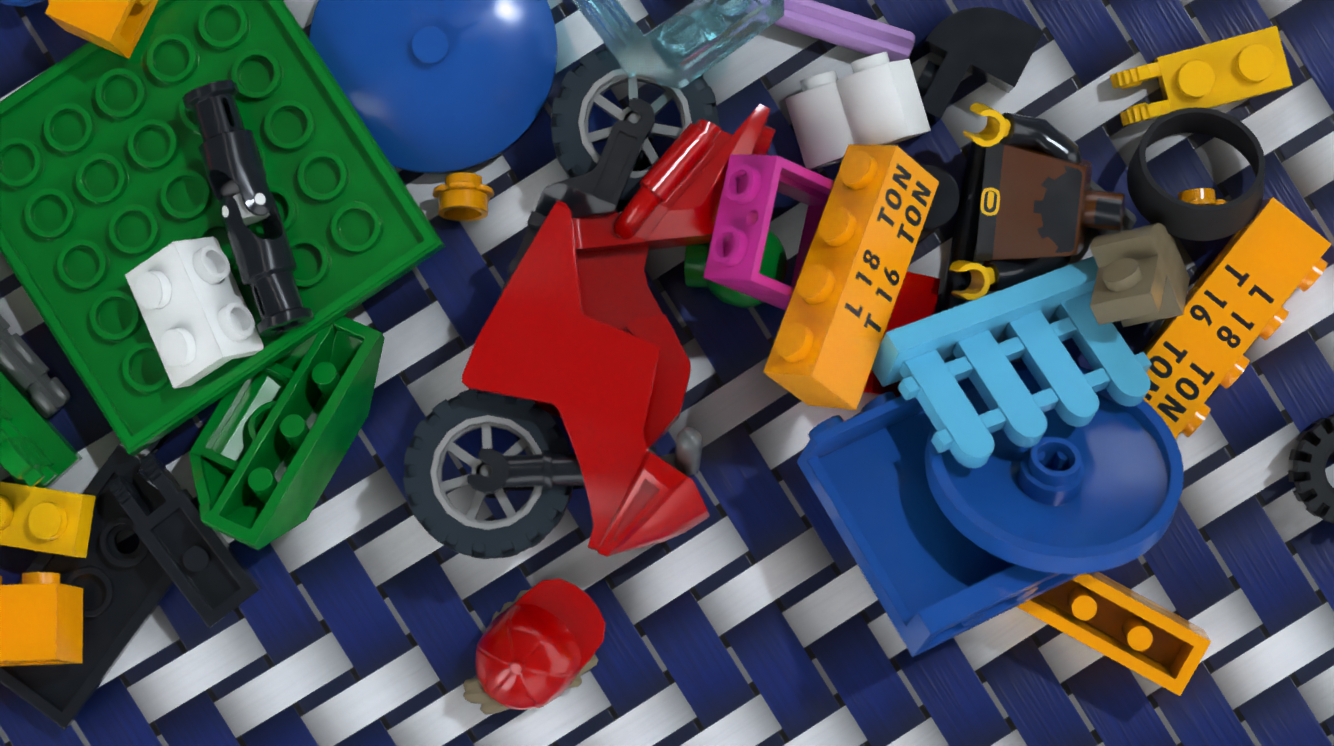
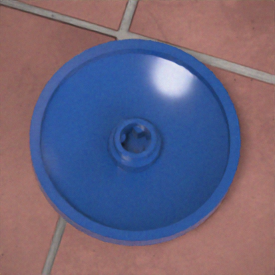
M319 0L314 11L309 37L393 167L424 174H447L468 170L495 159L515 145L530 130L547 103L553 87L558 58L555 23L547 0Z
M1023 361L1011 363L1031 395L1042 391ZM1078 366L1083 375L1092 372V370ZM969 378L959 384L978 415L990 411ZM1106 389L1095 392L1099 399V408L1092 421L1086 426H1071L1060 418L1055 409L1044 412L1047 419V428L1041 440L1035 446L1021 447L1014 444L1006 436L1003 429L991 433L994 439L993 452L986 464L979 468H968L961 465L954 458L950 450L939 453L931 441L934 433L937 432L931 423L925 448L924 463L929 488L943 514L965 537L977 546L1003 560L1022 567L1059 574H1082L1108 570L1128 563L1147 552L1160 540L1172 522L1182 493L1184 481L1182 457L1171 430L1151 405L1143 399L1136 406H1123L1117 403Z

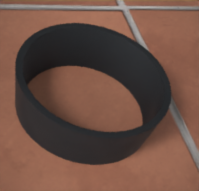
M1194 107L1175 110L1157 119L1147 129L1127 170L1129 195L1137 210L1151 224L1160 223L1164 225L1170 235L1196 241L1221 239L1243 229L1258 213L1264 194L1265 156L1257 137L1238 119L1221 111L1208 108ZM1198 133L1209 135L1227 142L1237 149L1250 163L1256 179L1247 192L1233 201L1210 206L1188 203L1173 197L1156 183L1147 167L1146 148L1154 142L1174 134Z

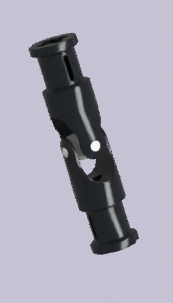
M221 80L195 88L186 93L182 99L185 108L194 113L203 140L199 151L213 193L220 204L221 218L243 285L251 287L262 319L257 325L259 334L264 337L274 336L310 323L314 316L310 308L303 306L293 276L297 265L275 199L266 181V172L253 132L244 128L235 101V97L239 93L237 84L232 80ZM261 221L264 228L263 239L257 237L248 227Z

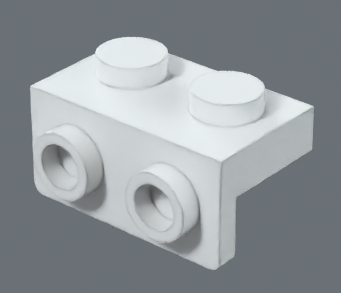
M215 237L174 241L125 274L174 389L191 386L231 359L252 356L263 350L264 345L255 327L254 318L248 310L230 269L228 258Z

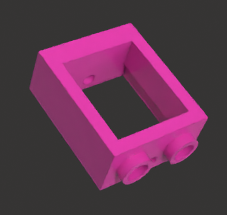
M730 154L703 278L786 311L834 181L778 155ZM776 192L808 205L791 286L759 273Z

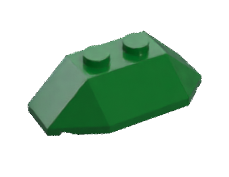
M342 316L223 396L189 452L194 484L200 504L201 521L205 526L259 550L307 520L369 415L385 339L382 332Z

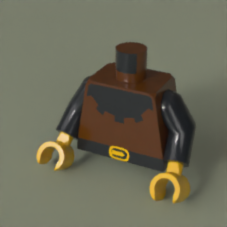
M974 103L970 106L969 110L987 116V124L981 132L971 133L963 131V135L966 138L986 147L975 260L985 262L981 265L975 262L958 260L950 265V271L964 272L969 270L972 277L969 287L963 291H952L951 294L953 296L966 300H975L983 297L987 291H999L1067 266L1071 256L1078 255L1084 247L1086 227L1121 231L1125 209V194L1090 190L1092 162L1081 159L1079 146L1045 119L1012 113H1003L1001 115L1000 112L982 103Z

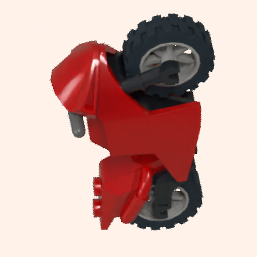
M636 39V43L623 44L622 40L606 44L605 49L599 50L596 53L591 51L579 60L580 64L573 71L569 70L560 84L561 88L557 97L554 98L552 105L551 132L557 159L560 166L566 172L568 179L547 186L541 193L535 212L532 211L527 221L528 229L515 259H511L507 269L509 274L499 298L476 339L462 374V383L469 390L459 393L458 396L448 401L440 402L432 409L433 411L425 420H421L413 432L414 436L404 456L405 469L403 477L404 489L411 510L418 522L435 540L457 553L478 559L512 557L530 547L536 546L561 521L573 489H586L593 522L588 548L606 557L667 541L687 532L710 517L707 507L692 480L698 474L701 462L702 436L699 431L691 427L681 430L677 435L675 453L658 456L656 454V447H654L680 417L690 379L691 365L665 314L663 315L648 287L644 269L648 250L705 244L712 240L730 154L767 155L776 130L766 126L770 108L759 104L733 135L722 131L719 127L716 99L711 86H708L703 79V73L693 62L689 63L682 58L679 51L667 45L665 48L653 45V41ZM637 81L653 84L665 92L650 105L648 102L638 98ZM628 82L629 106L624 110H621L601 96L611 87ZM671 101H674L680 113L682 128L656 124L655 116ZM594 105L617 120L612 127L591 133L588 132L589 117ZM654 136L676 139L659 159L652 146ZM607 140L603 152L599 156L592 144ZM644 156H646L652 168L638 171ZM550 414L557 415L562 419L574 453L570 452L568 442L562 430ZM492 427L507 430L519 437L520 440L502 455V453L493 449ZM482 428L483 449L478 452L479 459L477 460L456 445L455 441L468 432ZM527 447L532 455H519ZM448 451L472 468V473L442 481L443 464ZM470 485L476 493L467 514L464 515L453 506L446 492ZM533 490L528 501L515 512L506 493L509 491ZM485 498H497L507 516L504 519L494 521L476 520Z

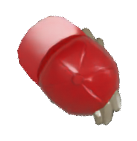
M561 578L542 580L529 590L520 591L514 602L505 603L500 613L497 611L494 613L491 624L480 638L476 648V676L464 681V699L470 703L482 704L480 707L481 712L488 715L508 709L527 710L541 708L559 697L568 688L579 687L582 683L580 676L597 665L598 658L595 652L604 641L606 623L599 607L589 594L575 584Z

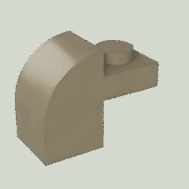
M1156 223L1097 236L1093 239L1090 249L1098 266V272L1090 307L1098 325L1121 321L1123 327L1183 315L1190 277L1178 247L1164 225Z

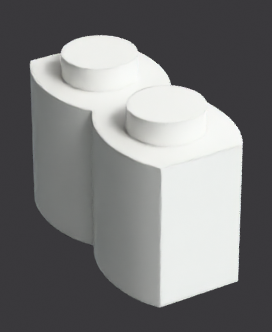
M882 52L852 62L851 66L854 74L839 80L834 70L800 81L803 92L790 96L785 101L805 168L811 170L842 162L848 144L893 145L931 131L910 59L890 62L887 52Z

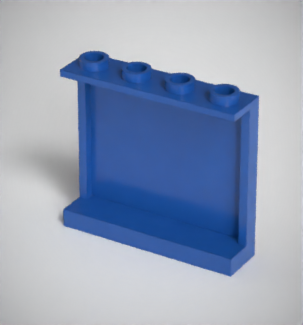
M1020 358L1010 361V363L1018 362ZM969 377L957 381L958 384H960L962 381L968 379ZM887 392L867 403L861 409L862 414L846 421L840 415L831 417L815 426L808 433L810 440L798 458L797 464L912 657L1081 575L1043 572L1003 560L977 546L948 520L936 503L927 481L924 463L925 448L932 422L916 397L905 401L902 395L896 397L894 392Z

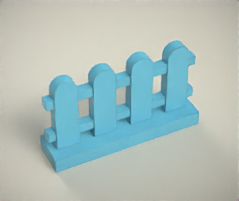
M1094 256L886 332L871 369L883 387L901 380L898 390L905 401L917 398L937 430L931 441L939 453L950 450L954 458L961 465L968 468H979L986 464L993 452L994 439L991 433L1003 429L1006 436L1014 444L1021 447H1032L1039 443L1046 431L1047 419L1044 412L1055 409L1060 418L1067 424L1082 427L1092 421L1099 408V399L1095 392L1106 389L1110 396L1123 406L1132 407L1140 404L1150 389V378L1147 372L1152 363L1144 352L1136 355L1133 354L1113 323L1098 325L1090 307L1098 272V266ZM1072 338L1094 371L1083 375L1062 344V341ZM1021 357L1042 391L1031 395L1010 361ZM969 377L990 411L978 415L957 381Z

